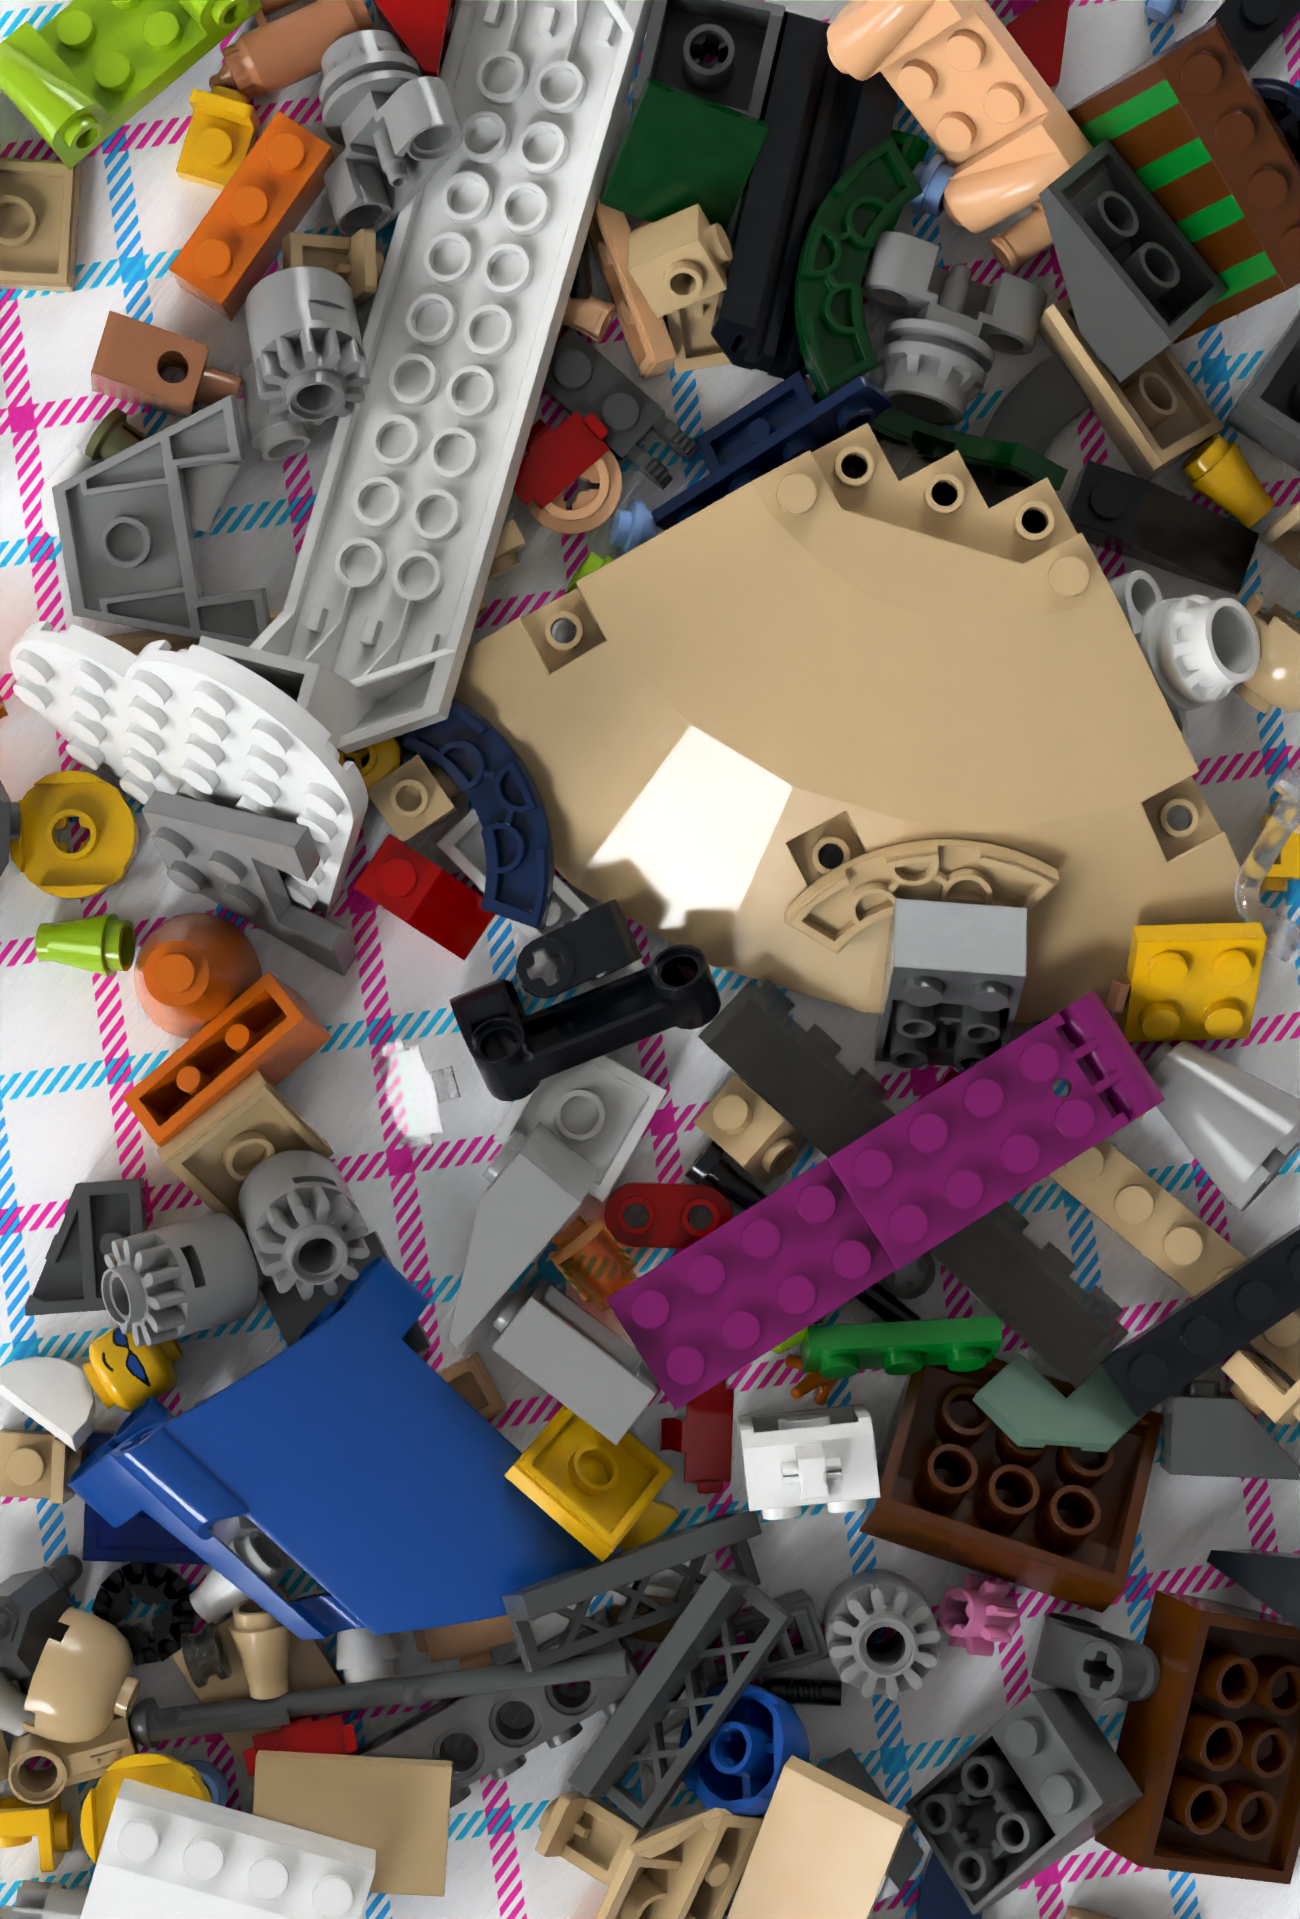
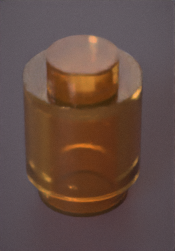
M578 1214L567 1221L551 1239L555 1247L548 1254L549 1259L585 1304L593 1302L600 1312L610 1308L606 1298L638 1279V1276L632 1270L635 1262L598 1216L585 1222L581 1215Z

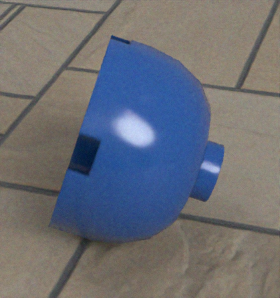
M726 1684L709 1690L702 1698L720 1695ZM749 1684L683 1782L688 1791L697 1793L700 1800L704 1803L702 1806L708 1810L725 1808L731 1814L745 1816L765 1815L783 1767L791 1755L809 1763L810 1746L806 1728L791 1704L765 1688ZM713 1704L702 1707L704 1717ZM690 1717L687 1718L681 1730L679 1749L683 1748L692 1736Z

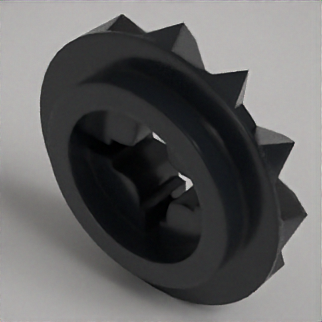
M152 1561L132 1562L112 1572L100 1585L91 1609L93 1615L114 1625L128 1640L133 1653V1663L136 1666L158 1661L163 1662L185 1644L191 1634L195 1621V1609L189 1599L191 1590L185 1580L170 1567ZM131 1589H133L136 1598L140 1597L144 1605H151L153 1603L159 1605L167 1602V1606L163 1607L152 1619V1626L154 1628L152 1634L154 1638H152L150 1631H146L141 1623L132 1625L130 1623L121 1625L120 1623L134 1609L132 1601L134 1595Z

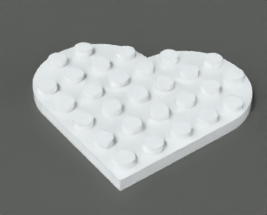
M39 621L32 624L25 631L10 653V665L17 681L13 686V690L24 703L36 709L69 742L66 750L76 762L90 770L102 768L119 780V785L126 794L144 805L156 790L308 826L320 857L319 865L312 876L306 882L279 869L278 871L290 902L305 910H310L314 907L324 915L328 914L341 895L367 809L368 793L365 782L354 762L346 761L343 766L339 764L340 754L336 747L328 740L332 734L317 719L286 693L260 675L232 659L192 644L188 650L180 649L178 652L169 651L172 646L167 640H157L147 644L137 656L113 641L75 625H71L68 630H60L59 633L51 631L53 626L48 621Z

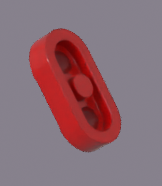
M631 1182L620 1186L611 1194L606 1203L604 1218L610 1234L624 1245L631 1247L685 1249L731 1220L732 1212L726 1197L719 1190L709 1185ZM640 1203L647 1208L649 1218L644 1225L633 1227L625 1221L624 1210L630 1204ZM704 1205L711 1210L713 1218L708 1227L696 1229L689 1224L687 1216L694 1206Z

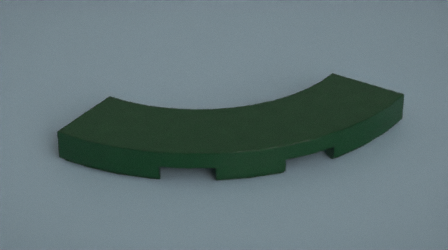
M892 135L866 152L831 188L811 222L800 253L795 282L796 329L809 377L821 400L855 378L862 375L865 376L880 366L868 337L864 319L863 289L861 288L864 268L871 249L875 246L878 237L887 223L900 209L923 193Z
M890 407L877 415L876 420L870 426L878 443L882 439L900 447L912 448L917 451V459L931 464L958 450L967 469L987 476H997L996 482L1002 485L1026 489L1048 477L1054 490L1060 491L1068 471L1019 442L999 441L963 433L923 420L894 407Z

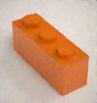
M278 110L168 268L179 286L232 322L245 303L251 289L261 280L282 250V238L289 232L295 231L325 188L324 173L336 159L332 147Z
M268 971L122 1098L154 1142L162 1147L256 1069L275 1087L327 1043L332 1036L300 994Z

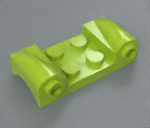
M74 0L38 31L26 21L0 43V90L18 108L70 170L256 13L263 5L260 0Z

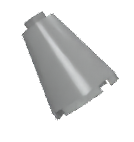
M1182 1040L1175 1047H1172L1165 1041L1144 1064V1067L1165 1098L1156 1107L1229 1204L1235 1206L1239 1211L1243 1212L1280 1173L1279 1170L1291 1156L1294 1157L1300 1150L1299 1098L1186 1040Z

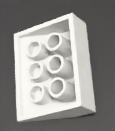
M124 1778L115 1801L80 1919H361L375 1874L376 1850Z

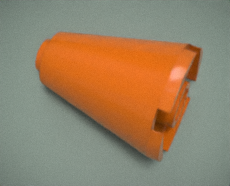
M207 913L183 914L159 925L142 944L134 967L135 991L146 1015L164 1031L186 1039L192 1038L262 977V968L258 956L247 936L232 922Z

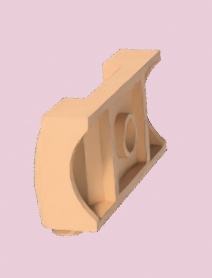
M851 0L828 27L827 50L833 65L840 72L850 74L860 81H865L876 73L881 72L943 156L946 157L949 164L956 169L944 189L943 204L951 221L958 226H964L970 232L979 234L1039 200V193L1094 149L986 0Z

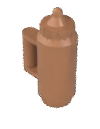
M260 0L263 7L253 14L258 28L240 35L236 43L225 47L221 51L225 63L219 73L210 77V88L212 86H221L236 89L250 99L259 94L268 96L321 72L322 57L335 41L353 32L376 30L364 1L318 0L267 23L266 15L299 0Z

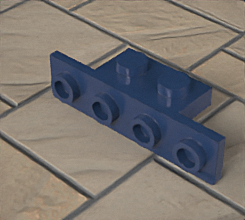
M797 371L694 439L710 474L652 511L651 515L656 526L665 531L809 450L813 452L866 423L871 426L876 420L877 415L893 406L888 394L866 376L862 375L820 401L810 379L802 372Z

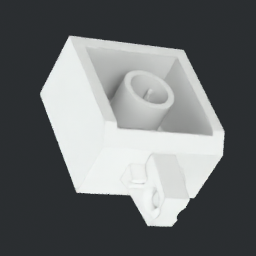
M864 1403L738 1417L749 1511L762 1510L763 1519L779 1520L798 1517L802 1515L801 1506L827 1503L828 1512L831 1513L854 1512L867 1508L866 1499L881 1497L872 1420Z

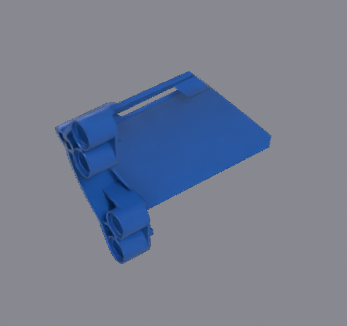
M382 1255L376 1257L360 1271L359 1277L351 1281L342 1297L324 1308L308 1324L295 1343L228 1387L177 1417L153 1395L150 1396L142 1406L135 1409L124 1420L108 1442L101 1444L81 1463L67 1483V1486L115 1529L126 1523L141 1510L146 1512L301 1640L326 1639L334 1633L357 1628H367L374 1635L505 1616L507 1612L501 1596L599 1560L504 1476L522 1453L402 1340L422 1314L429 1300ZM227 1518H249L329 1593L313 1594L287 1601L209 1528L216 1522ZM617 1545V1547L610 1555L616 1554L624 1550L619 1545Z

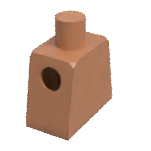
M109 311L91 370V386L94 392L181 418H187L192 414L195 402L210 406L229 395L237 397L242 377L207 366L210 347L206 344ZM174 366L180 368L186 377L179 383H169L160 377L159 372L166 367Z

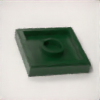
M647 77L599 195L600 204L653 223L698 203L710 225L719 223L726 232L768 133L767 122Z

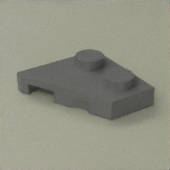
M144 1178L80 1182L75 1185L64 1211L65 1217L59 1232L54 1235L46 1254V1263L34 1292L29 1295L26 1302L25 1316L106 1310L102 1297L101 1281L103 1273L109 1269L105 1263L104 1256L113 1253L111 1242L147 1231Z

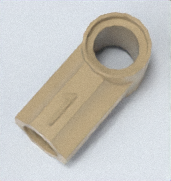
M116 1714L104 1733L86 1742L64 1743L30 1732L23 1736H15L10 1748L8 1770L9 1786L14 1795L22 1801L31 1804L47 1803L55 1799L63 1791L64 1787L102 1777L108 1772L105 1770L115 1761L130 1755L139 1754L137 1742L129 1730V1715L125 1718ZM42 1756L50 1759L54 1764L45 1770L36 1771L29 1769L23 1763L31 1757Z

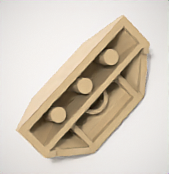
M713 1808L648 1832L627 1847L595 1919H722L746 1868L765 1817L763 1815L745 1816L731 1814L725 1808Z

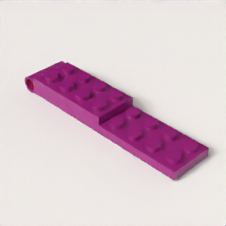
M1094 989L606 1298V1301L671 1405L677 1410L886 1276L901 1269L1123 1128L1131 1121L1163 1102L1165 1098ZM1055 1080H1061L1067 1085L1068 1092L1065 1097H1058L1054 1094L1052 1085Z

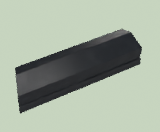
M786 10L760 120L767 122L769 130L743 190L731 242L733 258L727 261V289L719 294L710 333L732 365L749 370L757 369L768 373L767 375L784 380L797 371L802 372L804 375H809L798 339L794 304L797 268L807 231L819 206L843 174L871 148L890 137L899 98L881 72L876 73L865 81H860L850 74L840 72L833 65L827 50V30L831 23Z

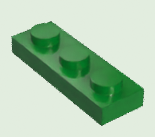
M1000 1316L808 1326L800 1346L802 1373L820 1372L821 1376L827 1379H842L854 1376L859 1370L884 1368L886 1374L896 1376L913 1374L920 1371L923 1366L948 1365V1369L955 1372L974 1371L984 1367L986 1363L992 1362L1003 1341Z

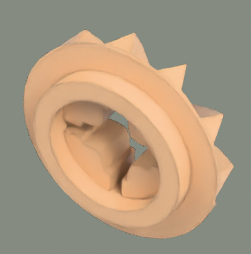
M610 450L580 475L582 481L589 482L591 486L599 487V489H589V492H578L576 502L572 503V510H566L567 502L564 501L563 491L542 510L534 500L525 505L542 527L568 536L571 534L593 532L598 526L613 516L622 494V474L619 464Z

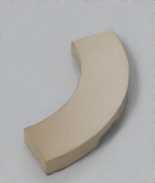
M963 839L911 841L863 854L825 874L803 891L784 911V923L838 955L860 933L892 917L895 898L1027 908L1028 918L1059 882L1058 870L1037 858L991 843Z

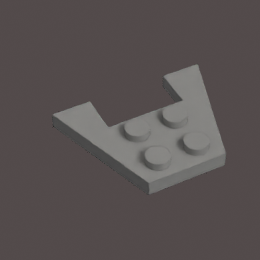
M229 395L52 487L73 616L196 639L205 636L249 647L271 623L266 588L203 597L183 469L245 460L235 395Z
M155 790L141 811L152 833V842L159 849L167 866V875L176 885L194 894L201 893L343 977L356 959L346 927L292 905L278 871L279 869L308 882L320 861L308 826Z

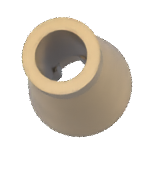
M252 1599L241 1602L233 1607L234 1620L228 1624V1628L249 1683L250 1696L258 1700L283 1696L289 1691L287 1674L291 1631Z

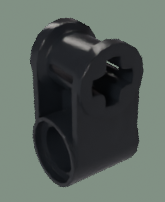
M616 899L576 916L565 922L563 927L527 944L518 956L516 975L518 983L524 991L534 997L550 998L588 980L591 982L598 980L643 958ZM543 951L547 959H553L558 956L562 961L563 966L555 972L557 983L547 986L542 978L534 980L529 978L527 971L534 966L533 954Z

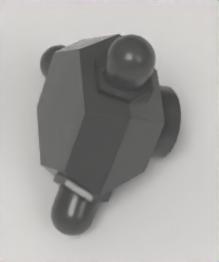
M63 1555L50 1567L43 1566L40 1569L13 1574L0 1583V1669L10 1681H18L20 1689L28 1694L33 1674L48 1639L51 1638L62 1642L69 1628L68 1625L58 1621L70 1606L73 1607L68 1598L71 1595L69 1588L81 1577L83 1572L82 1562L75 1555Z

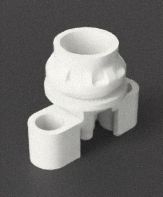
M1135 570L1109 578L1107 580L1186 742L1188 724L1185 711L1201 708L1208 703L1226 697L1235 684L1245 682L1255 674L1260 661V640L1256 625L1246 608L1232 598H1221L1213 601L1206 596L1193 594L1181 599L1170 598L1162 600L1158 584L1149 573L1143 570Z

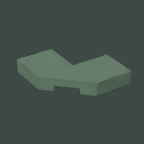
M1021 1353L980 1389L972 1399L1017 1446L1044 1448L1046 1445L1080 1447L1081 1451L1107 1452L1149 1412L1147 1411L1139 1418L1136 1417L1101 1366L1071 1395L1065 1398Z

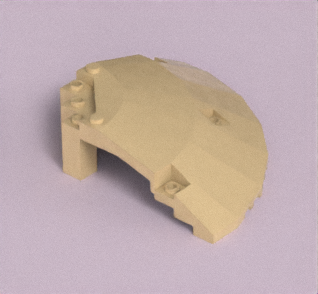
M866 423L813 452L809 450L745 484L576 582L577 588L522 618H516L467 649L454 698L468 705L489 721L522 759L535 782L544 804L551 831L554 868L573 887L604 904L616 899L624 916L675 945H692L700 949L705 955L707 963L713 967L861 1012L880 1013L892 917L860 933L837 955L785 924L784 911L803 891L833 870L822 866L818 859L819 850L826 844H835L842 850L843 860L840 864L842 865L863 854L887 846L932 839H963L991 843L1037 858L1058 870L1059 882L1027 918V972L1014 1023L1027 1024L1046 1020L1094 989L1105 1005L1112 980L1121 983L1123 972L1127 971L1133 926L1261 922L1267 937L1265 950L1273 947L1225 831H1221L1192 775L1199 772L1198 767L1114 591L1083 533L1078 534L1048 477L988 508L958 450L899 481L869 424ZM854 464L860 478H849L842 470ZM940 490L948 506L938 505L933 500L932 494ZM1027 516L1034 533L1028 532L1023 527L1022 517ZM560 620H569L576 626V636L568 643H559L552 637V628ZM1173 806H1181L1189 814V823L1181 831L1174 830L1167 822V813Z

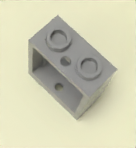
M542 1277L532 1291L524 1284H521L492 1324L501 1332L491 1347L493 1351L615 1445L618 1444L657 1393L659 1384L638 1350L544 1277Z

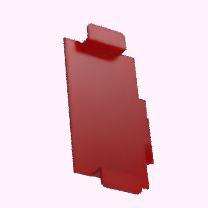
M575 411L555 430L551 427L548 428L540 418L531 427L525 448L529 453L522 459L513 492L525 505L534 500L542 510L610 450L602 440L608 434L607 428L593 413H589L583 419Z
M721 1381L686 1403V1421L676 1418L661 1419L660 1451L673 1450L685 1453L684 1483H698L697 1492L700 1494L721 1493L723 1491V1482H731L734 1390H726V1382Z
M342 1714L315 1721L312 1719H315L316 1715L290 1718V1724L280 1725L281 1729L252 1736L254 1747L245 1749L243 1752L247 1774L249 1777L255 1776V1761L258 1750L350 1755V1753L358 1750L354 1726L352 1724L344 1725Z

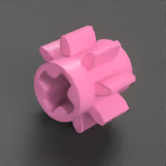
M965 1573L963 1579L964 1588L951 1586L946 1588L947 1593L942 1598L939 1607L941 1626L950 1635L948 1640L949 1646L966 1648L970 1655L993 1656L994 1642L1011 1643V1636L1018 1624L1019 1609L1013 1598L1008 1595L1010 1588L1008 1583L991 1581L989 1575Z

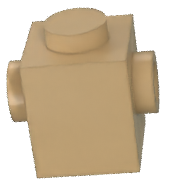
M698 203L629 233L628 270L656 318H660L727 289V261L733 258L731 245L722 226L719 223L710 225Z

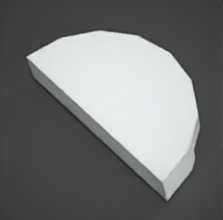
M39 1356L12 1361L0 1367V1395L74 1451H77L92 1433V1419L96 1410L92 1385L81 1369L60 1358Z

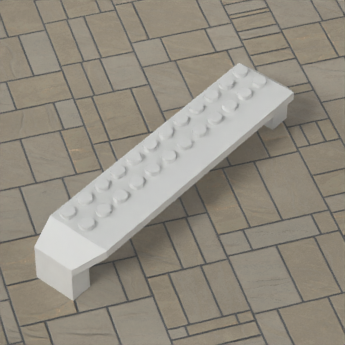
M460 0V7L439 78L448 85L462 129L463 142L455 153L399 212L362 338L370 383L363 386L365 400L361 403H353L346 400L348 415L346 417H339L283 611L249 647L205 636L200 637L198 646L217 652L245 666L286 693L332 734L328 740L336 747L338 752L348 754L448 718L654 0Z

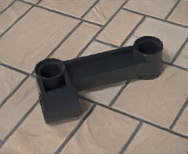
M683 944L671 946L660 952L652 961L650 967L527 1016L513 983L503 978L449 999L459 1029L487 1089L493 1097L501 1101L510 1102L523 1099L531 1094L538 1087L542 1079L676 1026L680 1029L689 1030L703 1027L716 1017L721 1007L720 995L705 955L700 949L692 945Z

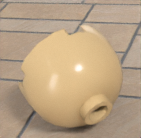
M1252 593L1243 606L1251 615L1258 631L1260 661L1255 674L1249 680L1242 682L1235 692L1245 702L1264 714L1269 711L1272 705L1290 713L1300 712V618L1277 603L1267 613L1260 608L1263 605L1264 596L1259 593Z
M70 1606L58 1621L70 1626L62 1642L51 1638L48 1639L33 1674L24 1710L34 1713L36 1716L23 1722L22 1729L50 1740L71 1744L90 1741L104 1733L116 1714L127 1718L138 1696L141 1680L131 1677L133 1653L128 1640L114 1625L96 1615Z

